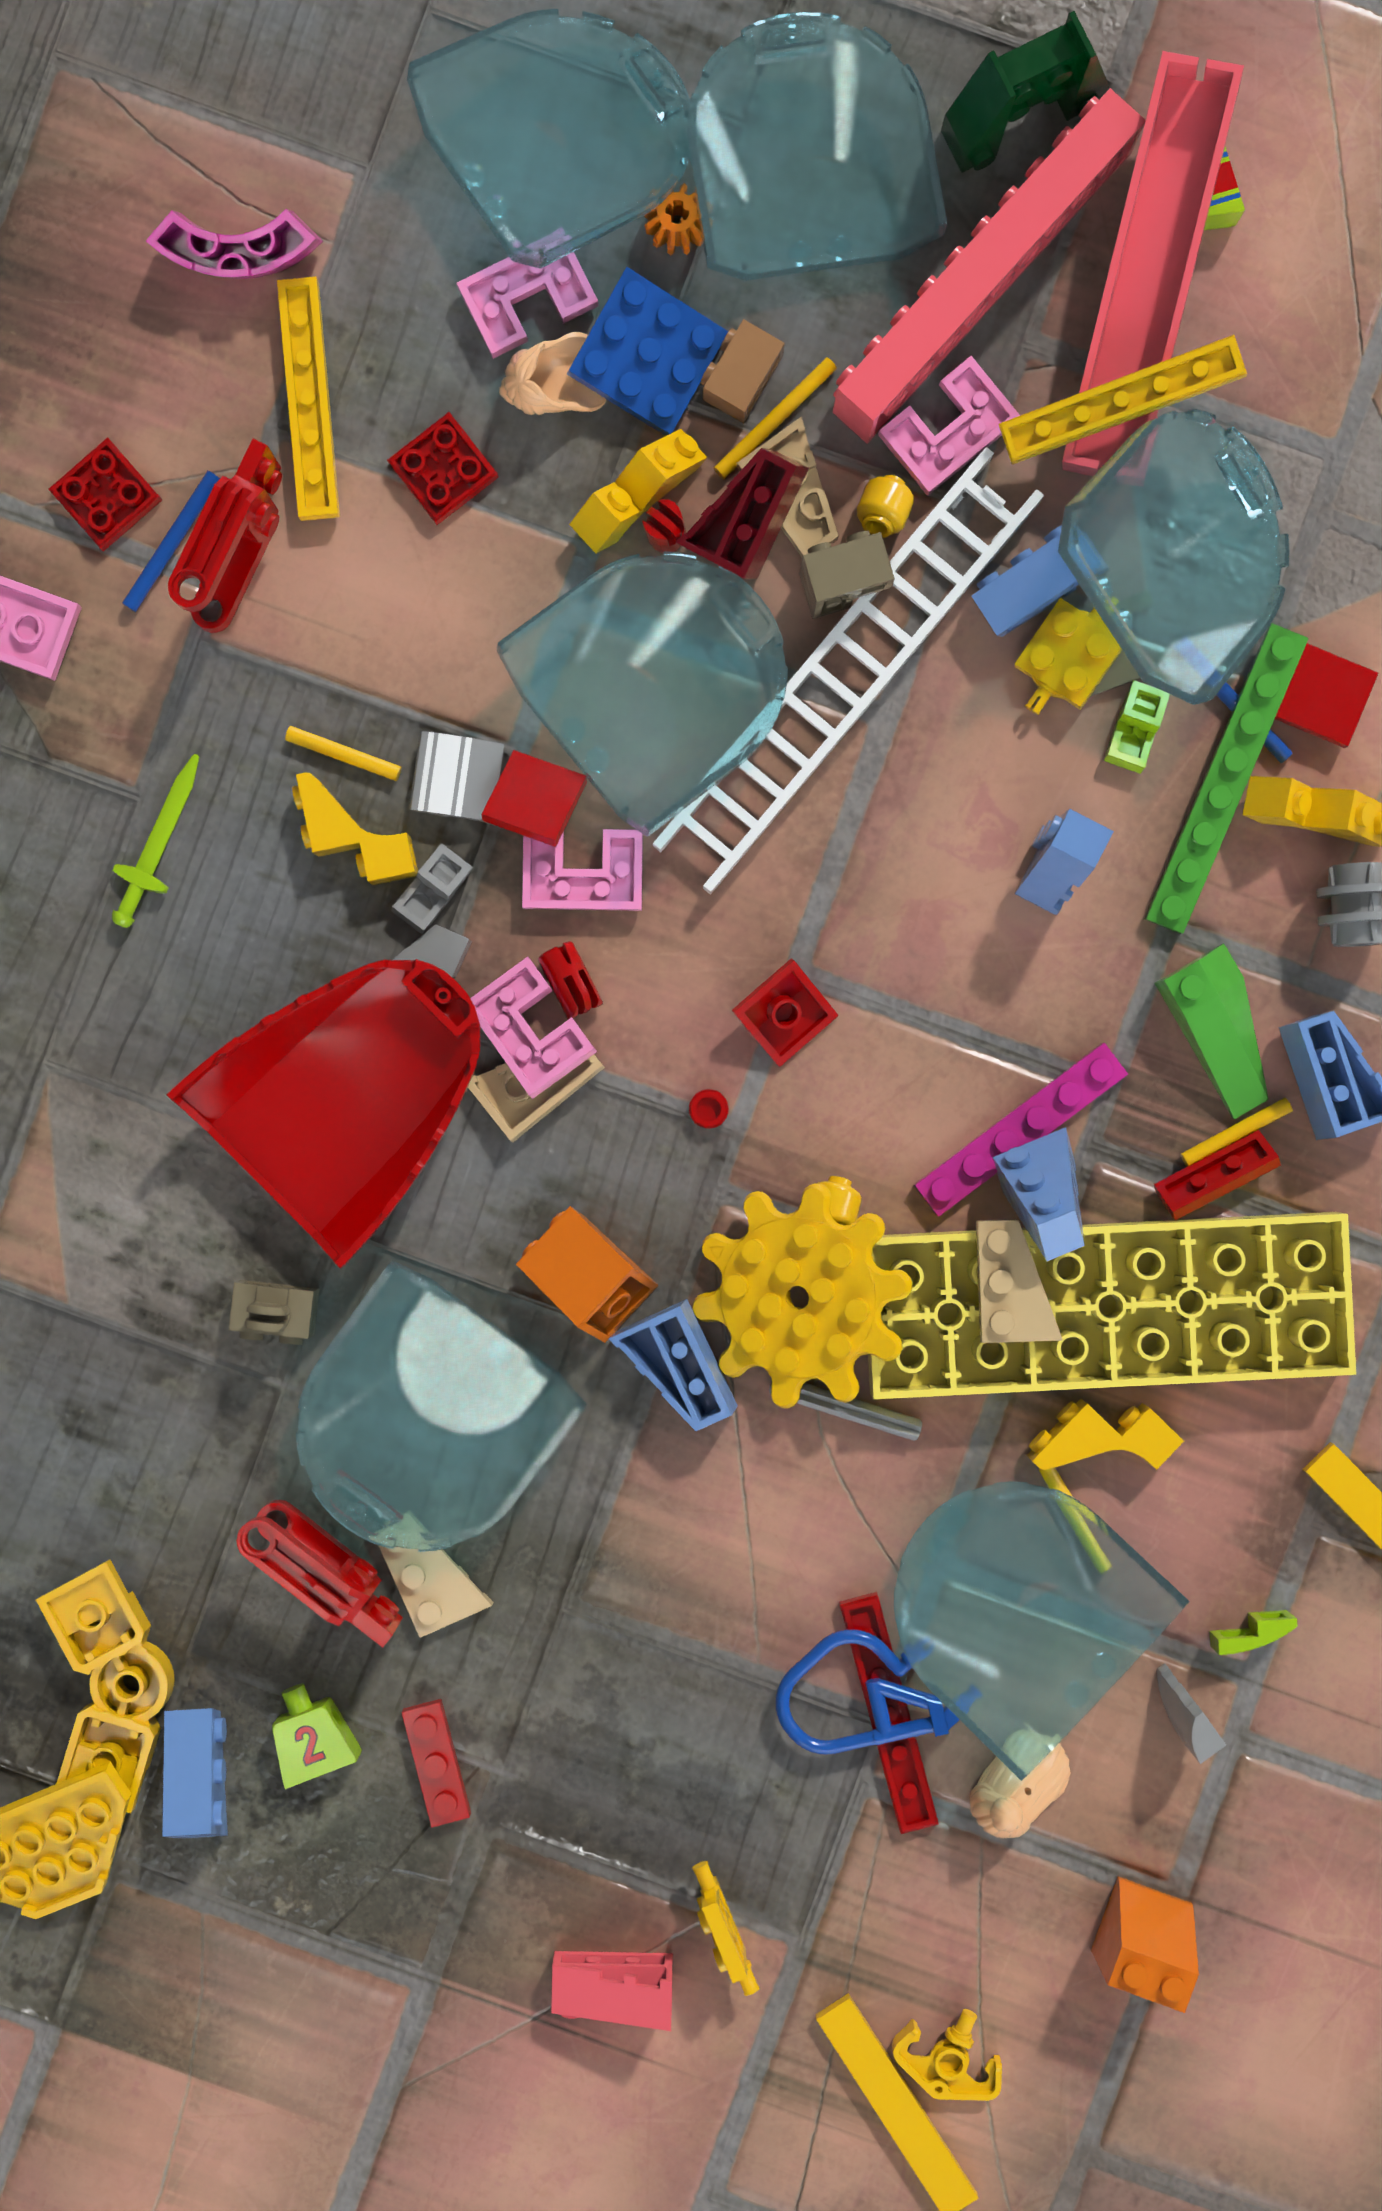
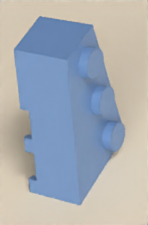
M1334 1011L1313 1015L1278 1027L1316 1140L1337 1138L1382 1122V1076L1379 1072H1374L1361 1054L1364 1051Z
M1066 1127L993 1157L1005 1197L1046 1261L1085 1246L1075 1173L1076 1165Z
M688 1299L616 1331L609 1338L617 1348L619 1347L634 1362L635 1368L643 1376L646 1375L662 1392L661 1395L695 1431L732 1416L738 1407Z

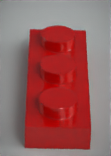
M1257 1130L1155 1183L1154 1188L1173 1219L1177 1220L1281 1166L1280 1159L1262 1133Z
M442 1699L403 1708L401 1713L431 1828L470 1818L471 1810Z

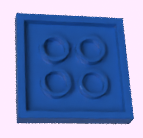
M626 267L569 368L567 375L667 436L674 431L698 388L704 372L713 361L728 331Z

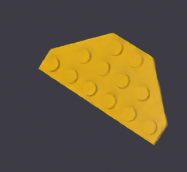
M111 1761L0 1807V1902L21 1908V1915L38 1919L102 1893L108 1880L131 1797L130 1790Z

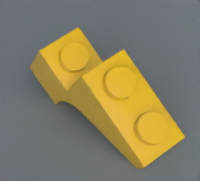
M682 429L642 447L615 482L592 493L569 525L597 554L617 543L628 528L648 508L695 472L708 457L698 448L697 442Z
M307 772L296 774L298 786H293L292 792L297 810L303 809L306 824L301 825V835L306 849L312 848V853L321 857L361 848V853L356 854L360 877L367 876V881L372 885L417 876L418 867L412 839L407 833L377 835L363 830L314 775Z
M1250 776L1243 816L1261 824L1302 828L1365 845L1382 847L1381 802L1357 790L1312 788L1293 778Z
M1080 1399L1076 1404L1073 1401L1069 1402L1058 1413L1056 1418L1059 1422L1049 1432L1043 1430L1031 1441L1029 1448L1032 1450L1026 1456L1040 1469L1049 1470L1107 1451L1125 1450L1141 1456L1157 1470L1184 1440L1151 1408L1143 1403L1138 1408L1134 1405L1127 1409L1119 1418L1118 1423L1120 1426L1115 1430L1088 1403Z

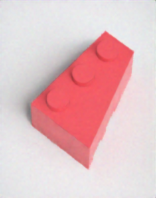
M554 1951L551 2013L568 2019L585 2018L671 2031L673 1953Z

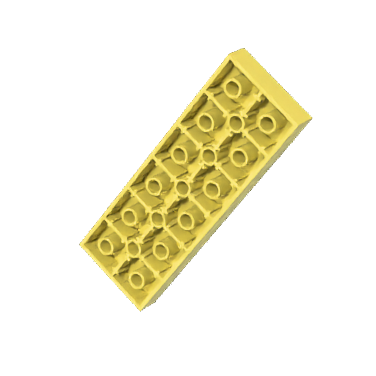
M1321 1212L1082 1225L1085 1246L1049 1261H1046L1026 1228H1022L1060 1330L1062 1341L980 1342L976 1230L883 1235L873 1248L872 1257L879 1268L888 1271L902 1270L911 1277L913 1283L911 1293L906 1298L890 1301L882 1309L881 1319L883 1324L900 1337L903 1348L901 1354L892 1361H884L868 1354L870 1395L873 1399L1356 1375L1348 1214Z

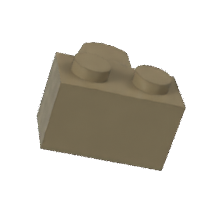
M249 1280L236 1281L233 1286L229 1330L240 1331L239 1338L263 1340L264 1334L279 1336L280 1343L302 1345L303 1339H309L315 1335L320 1288Z

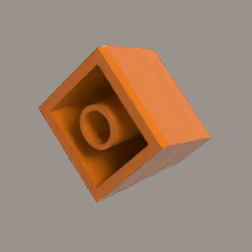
M571 1206L552 1219L549 1229L539 1240L533 1241L525 1248L522 1258L516 1263L578 1328L604 1343L659 1286L595 1225Z
M1117 1876L1091 1948V1952L1107 1985L1185 2013L1199 1976L1193 1904Z

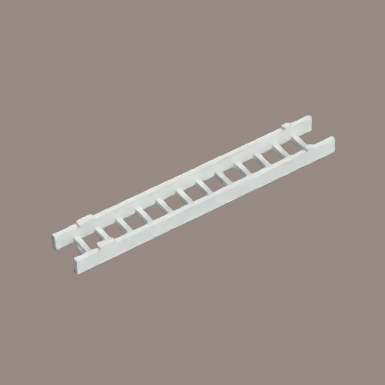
M985 447L890 560L895 577L893 586L929 616L913 637L909 636L871 604L881 591L859 597L653 842V847L661 853L685 825L725 859L703 885V889L710 895L1041 502L1044 495L1036 489L1018 512L1013 515L1004 507L1006 503L1004 499L987 485L982 489L974 482L994 454L989 448ZM965 491L1006 525L992 539V543L989 546L948 512L951 508L954 510L964 498L962 494ZM939 521L980 555L964 576L959 574L922 543ZM913 552L955 586L938 607L897 574V571ZM862 613L866 614L904 646L886 668L845 634ZM837 643L878 676L861 698L820 665ZM811 674H814L853 707L835 729L794 695ZM786 704L827 737L810 759L805 757L769 726L770 722ZM760 734L802 768L784 790L743 757L744 753ZM734 765H737L776 798L759 820H756L717 787ZM709 795L750 828L749 832L733 851L692 818Z

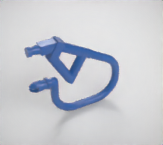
M851 1629L832 1633L822 1639L785 1674L776 1694V1713L782 1728L796 1744L810 1752L827 1755L872 1745H881L929 1733H934L935 1737L949 1734L948 1730L966 1715L975 1700L978 1701L982 1696L970 1685L965 1693L957 1698L954 1697L943 1708L940 1696L880 1678L867 1680L865 1683L876 1729L833 1740H819L809 1736L797 1725L791 1715L790 1695L795 1684L832 1649L843 1644L863 1645L872 1650L896 1676L900 1677L905 1675L911 1668L916 1669V1665L931 1653L934 1645L931 1641L923 1649L922 1646L930 1641L928 1637L919 1639L906 1653L903 1652L901 1654L902 1658L899 1659L876 1636L865 1631ZM885 1697L929 1710L930 1717L891 1725Z

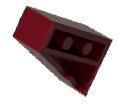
M761 448L727 485L728 488L722 495L703 511L701 518L687 533H683L675 543L743 579H757L809 468L775 450Z

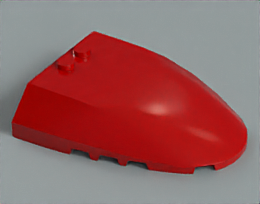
M384 959L341 975L308 994L301 995L294 1002L274 1014L264 1017L257 1025L242 1035L233 1038L216 1051L166 1095L207 1131L311 1235L334 1263L342 1269L397 1207L424 1169L444 1136L476 1070L480 1054V1022L468 993L446 971L417 959Z

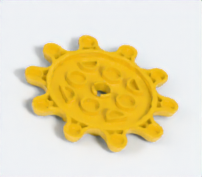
M813 1183L804 1189L799 1208L790 1214L778 1211L766 1193L760 1191L750 1193L743 1202L744 1213L748 1218L749 1224L745 1236L734 1240L720 1233H712L706 1236L702 1243V1253L706 1259L719 1267L722 1274V1282L717 1290L700 1294L695 1298L693 1312L702 1322L716 1321L723 1323L730 1332L731 1341L728 1348L719 1357V1368L723 1374L731 1378L741 1376L754 1366L764 1368L772 1379L771 1398L781 1408L793 1407L799 1401L803 1384L811 1379H819L824 1382L829 1388L831 1395L839 1402H850L859 1393V1383L854 1374V1364L857 1358L861 1355L870 1354L884 1361H892L901 1354L903 1348L900 1337L883 1324L881 1312L888 1302L906 1298L911 1293L913 1283L911 1277L902 1270H883L873 1260V1248L885 1233V1224L882 1218L877 1214L867 1213L859 1217L851 1225L838 1224L830 1212L831 1193L825 1185L820 1183ZM794 1286L803 1287L808 1293L809 1301L804 1308L794 1307L791 1301L790 1290Z

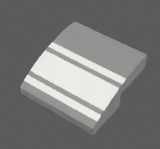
M421 731L409 810L443 817L452 816L484 822L482 821L481 814L500 778L504 744Z

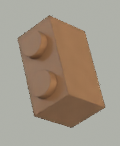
M743 319L737 330L731 328L725 336L720 350L724 351L717 365L711 362L703 374L700 382L704 386L703 400L744 424L781 361L785 343Z

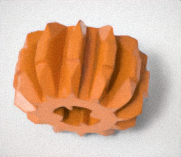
M667 183L664 187L665 196L654 192L651 195L653 206H646L644 209V217L649 220L645 224V232L647 235H654L653 245L656 248L667 243V253L670 256L674 254L675 248L681 246L682 252L688 255L690 253V242L701 247L704 242L702 233L710 231L711 222L706 219L710 215V207L708 204L700 203L702 194L699 190L687 195L688 188L685 183L680 186L679 192H674L673 187ZM675 215L683 217L680 219V224L672 223Z

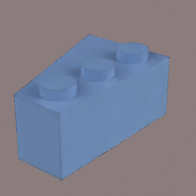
M1064 524L1057 527L1044 537L1046 544L1035 552H1032L1030 548L1024 550L1010 561L1013 567L999 576L997 571L977 583L979 591L971 596L997 636H1005L1044 611L1045 607L1064 595L1066 597L1077 589V585L1095 574L1097 577L1107 571L1082 530L1074 525L1068 529Z
M1072 809L1067 810L1060 817L1055 815L1045 826L1042 825L1036 835L1032 847L1036 848L1037 851L1015 894L1057 915L1064 901L1068 902L1074 893L1071 891L1072 886L1080 887L1095 869L1114 831Z
M208 1708L164 1711L162 1837L198 1838L228 1836L225 1795L226 1761L223 1759L222 1742L226 1741L227 1725L226 1719L224 1717L221 1718V1711Z

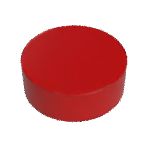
M705 1089L696 1093L689 1105L691 1119L695 1124L706 1129L720 1126L727 1118L729 1110L726 1098L720 1092L712 1089Z

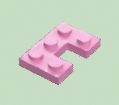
M563 230L456 283L493 359L528 342L527 335L512 305L546 289L563 324L599 306L598 299Z
M972 356L940 380L939 386L962 414L936 436H934L911 406H908L878 432L881 440L927 496L979 455L985 447L990 446L1002 436L999 423L1020 416Z
M603 829L602 869H564V831L556 847L523 836L522 908L642 911L643 830Z
M526 957L470 999L475 1006L480 1027L525 1091L533 1099L597 1051L572 1017L539 1040L522 1016V1013L553 990L531 959Z

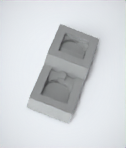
M441 843L417 872L416 878L395 902L391 911L423 935L457 892L473 867Z

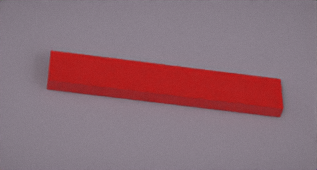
M877 1592L839 1602L846 1630L853 1629L868 1632L883 1641L893 1652ZM850 1644L872 1729H876L865 1682L870 1679L880 1678L900 1685L902 1683L900 1677L896 1676L872 1650L863 1645ZM885 1697L891 1725L911 1721L907 1703ZM916 1737L877 1745L900 1833L905 1834L939 1825Z

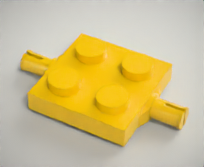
M1102 593L1091 612L1079 610L1062 598L1055 604L1015 662V668L1031 677L1038 687L1027 704H1025L1029 711L1033 710L1034 714L1039 715L1051 696L1064 699L1078 709H1082L1127 643V640L1111 631L1103 622L1117 603L1112 597L1108 600V595Z
M708 1861L699 1862L692 1869L701 1887V1896L697 1898L700 1908L697 1911L701 1927L705 1935L712 1933L713 1942L716 1947L712 1950L720 1972L728 1971L732 1983L739 1981L744 1995H752L760 1988L752 1972V1964L750 1960H747L746 1948L716 1876L712 1875Z

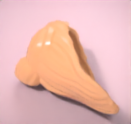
M572 332L559 339L543 341L530 349L518 351L512 356L510 363L506 367V377L502 379L499 388L501 397L528 415H542L544 413L570 410L593 412L600 409L606 403V399L567 375L588 335L582 332Z
M1021 1730L1012 1733L1004 1740L995 1759L983 1771L977 1785L970 1793V1811L977 1819L978 1825L983 1827L985 1832L997 1838L1020 1837L1028 1831L1030 1824L1051 1802L1058 1799L1064 1793L1071 1772L1069 1758L1065 1754L1060 1741L1047 1735Z

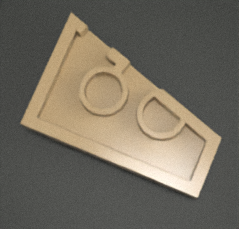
M800 417L737 462V468L741 471L761 448L775 450L809 468L781 527V530L803 558V555L808 554L807 550L810 547L825 542L833 544L838 540L839 536L825 491L820 482L813 452L810 450L802 417Z
M592 1055L533 1099L528 1095L506 1063L495 1067L496 1069L478 1076L474 1075L468 1088L509 1140L514 1142L605 1067L595 1055Z
M1019 1220L976 1221L980 1342L1062 1341L1060 1330Z
M410 1511L378 1524L371 1529L420 1638L493 1605L494 1602L485 1593L480 1591L469 1579V1575L441 1548V1544Z

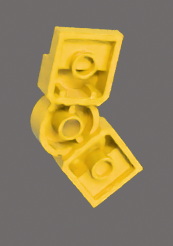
M109 1559L37 1598L36 1602L73 1671L87 1675L91 1674L89 1685L93 1702L86 1705L77 1714L56 1784L111 1761L131 1792L126 1811L131 1814L135 1809L146 1770L150 1767L161 1731L155 1715L168 1702L173 1692L175 1680L174 1670L167 1655L156 1645L147 1642L151 1624L134 1592L128 1593L112 1561ZM124 1675L134 1676L138 1680V1691L129 1690L124 1685Z

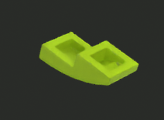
M1135 680L1132 681L1113 730L1104 758L1105 762L1139 774L1142 773L1146 767L1155 734L1161 726L1170 696L1169 692Z
M1287 1610L1248 1612L1249 1628L1209 1631L1210 1647L1218 1655L1236 1654L1253 1650L1272 1643L1298 1627L1297 1618Z

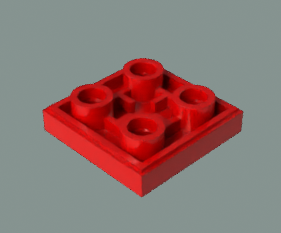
M450 412L387 459L388 464L436 525L440 524L499 478L498 473Z
M108 437L49 488V491L103 552L162 501L161 497Z
M1307 643L1275 720L1346 748L1350 744L1379 673Z
M513 750L481 814L482 821L556 847L587 784V776Z

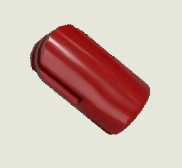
M669 499L658 500L660 509L650 507L646 512L647 521L642 523L651 546L661 553H672L680 548V545L675 542L683 533H686V528L680 508L676 503Z
M572 941L563 943V946L559 948L554 947L538 957V961L567 1020L571 1017L574 1019L578 1014L590 1011L591 1007L597 1008L603 1005V1001Z

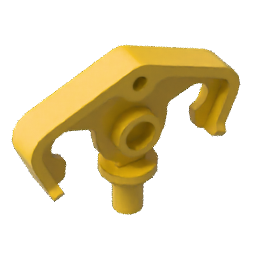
M962 2010L957 2024L946 2029L945 2036L947 2039L936 2043L928 2056L912 2055L907 2050L911 2043L919 2041L921 2030L914 2019H911L892 2041L895 2061L934 2099L988 2101L995 2099L1001 2091L1002 2063L1000 2055H993V2058L989 2059L986 2063L985 2071L988 2073L986 2081L977 2082L966 2073L970 2061L967 2049L973 2046L974 2041L971 2030L977 2019V2015L971 2010Z

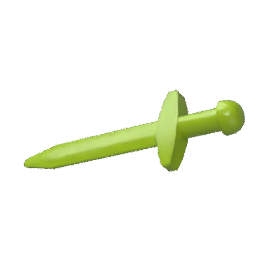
M194 754L176 777L136 867L115 864L113 867V871L118 876L130 883L118 910H113L112 921L123 928H128L134 923L135 919L132 917L144 890L166 894L169 889L162 881L155 878L153 874L193 788L199 762L197 754Z

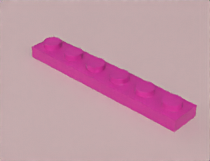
M1101 1043L914 1184L915 1188L936 1216L939 1217L997 1173L993 1157L1050 1134L1127 1076L1128 1073L1105 1043Z

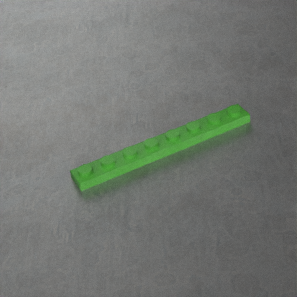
M1273 623L1268 626L1144 920L1178 934L1184 933L1309 639L1308 637Z

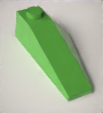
M1225 944L1219 945L1155 982L1154 984L1232 1119L1240 1117L1269 1100L1244 977Z

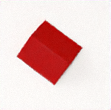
M792 958L731 1010L778 1067H781L839 1016Z

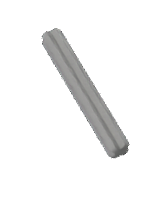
M771 1382L770 1389H769L770 1394H771L772 1382ZM807 1383L803 1384L800 1398L797 1404L913 1441L918 1439L922 1429V1422L917 1418L858 1399L845 1403L839 1402L834 1399L829 1390Z

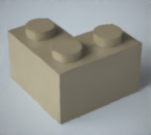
M869 531L857 532L848 536L846 543L833 547L830 542L820 543L810 547L807 550L808 554L803 555L799 576L812 619L849 609L853 599L892 587L895 577L881 532L870 535Z

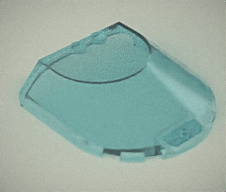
M558 9L537 10L505 20L409 63L407 81L426 139L513 262L541 269L644 216L660 205L674 191L687 168L693 148L695 132L692 131L691 121L693 108L685 85L672 64L652 43L638 33L634 38H631L614 29V20L585 11L582 12L581 18L559 16Z
M791 12L775 15L745 27L741 30L740 37L732 41L725 48L721 45L710 57L702 69V76L695 92L691 95L687 126L689 157L708 269L747 281L899 260L945 234L947 219L925 97L910 65H903L891 51L892 44L881 35L866 26L861 31L850 25L840 23L841 16L822 12Z
M1191 409L1186 412L1170 411L1140 426L1065 506L1058 553L1142 681L1192 705L1210 701L1216 696L1275 618L1286 589L1279 585L1281 568L1289 566L1290 553L1289 535H1280L1276 511L1282 510L1283 505L1274 480L1264 461L1247 438L1234 426L1224 429L1215 423L1216 415L1198 409Z
M664 551L663 556L641 558L639 554H635L602 567L497 644V653L523 700L584 775L587 776L588 780L618 817L647 837L742 765L756 752L771 732L778 718L787 687L788 666L786 667L782 647L784 643L776 620L762 598L736 574L721 566L717 569L697 561V556Z
M392 1261L384 1269L311 1371L304 1385L298 1405L300 1411L298 1431L296 1432L297 1450L301 1466H305L308 1477L313 1484L311 1488L313 1493L330 1515L346 1529L371 1543L389 1549L400 1547L418 1549V1552L437 1551L451 1548L452 1545L468 1540L471 1537L475 1538L496 1524L514 1505L583 1412L587 1403L559 1372L433 1279Z
M1012 1481L994 1483V1485L980 1487L972 1491L967 1490L948 1500L927 1517L907 1545L900 1562L901 1565L894 1589L895 1621L903 1650L911 1666L931 1692L1021 1781L1052 1752L1190 1602L1086 1505L1072 1496L1053 1488L1049 1489L1031 1485L1028 1482Z

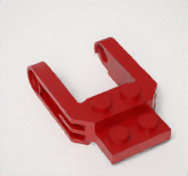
M253 438L236 474L231 479L222 476L214 484L168 581V592L172 600L180 608L190 611L194 622L201 629L210 633L221 632L232 622L279 523V510L269 497V494L274 495L282 480L281 466L268 445ZM189 578H195L200 581L199 589L192 600H186L180 595L182 582ZM211 601H217L222 606L220 618L213 622L205 621L202 618L201 610L207 607Z
M273 1500L258 1512L257 1517L250 1519L240 1528L236 1540L239 1552L324 1620L340 1626L344 1620L348 1621L382 1648L393 1636L403 1617L398 1614L399 1608L393 1601L383 1595H380L378 1598L373 1594L381 1582L377 1575V1570L291 1503L285 1500ZM273 1510L282 1511L288 1518L287 1528L283 1529L275 1521L267 1518L268 1513ZM257 1528L259 1533L270 1542L268 1548L256 1550L251 1547L248 1542V1534L251 1529Z

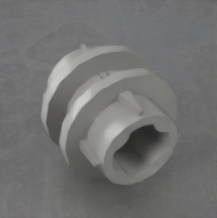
M1359 862L1330 866L1328 869V887L1316 889L1317 898L1331 899L1332 914L1318 917V925L1330 927L1331 942L1334 947L1382 945V863Z

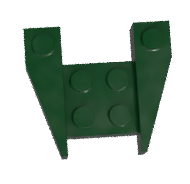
M1075 11L1068 14L1064 25L997 57L994 50L989 52L944 116L941 133L961 173L971 168L978 171L994 162L1007 123L1022 118L1030 111L1031 107L1041 102L1050 104L1057 101L1068 121L1078 116L1091 98L1096 96L1100 100L1108 91L1109 84Z

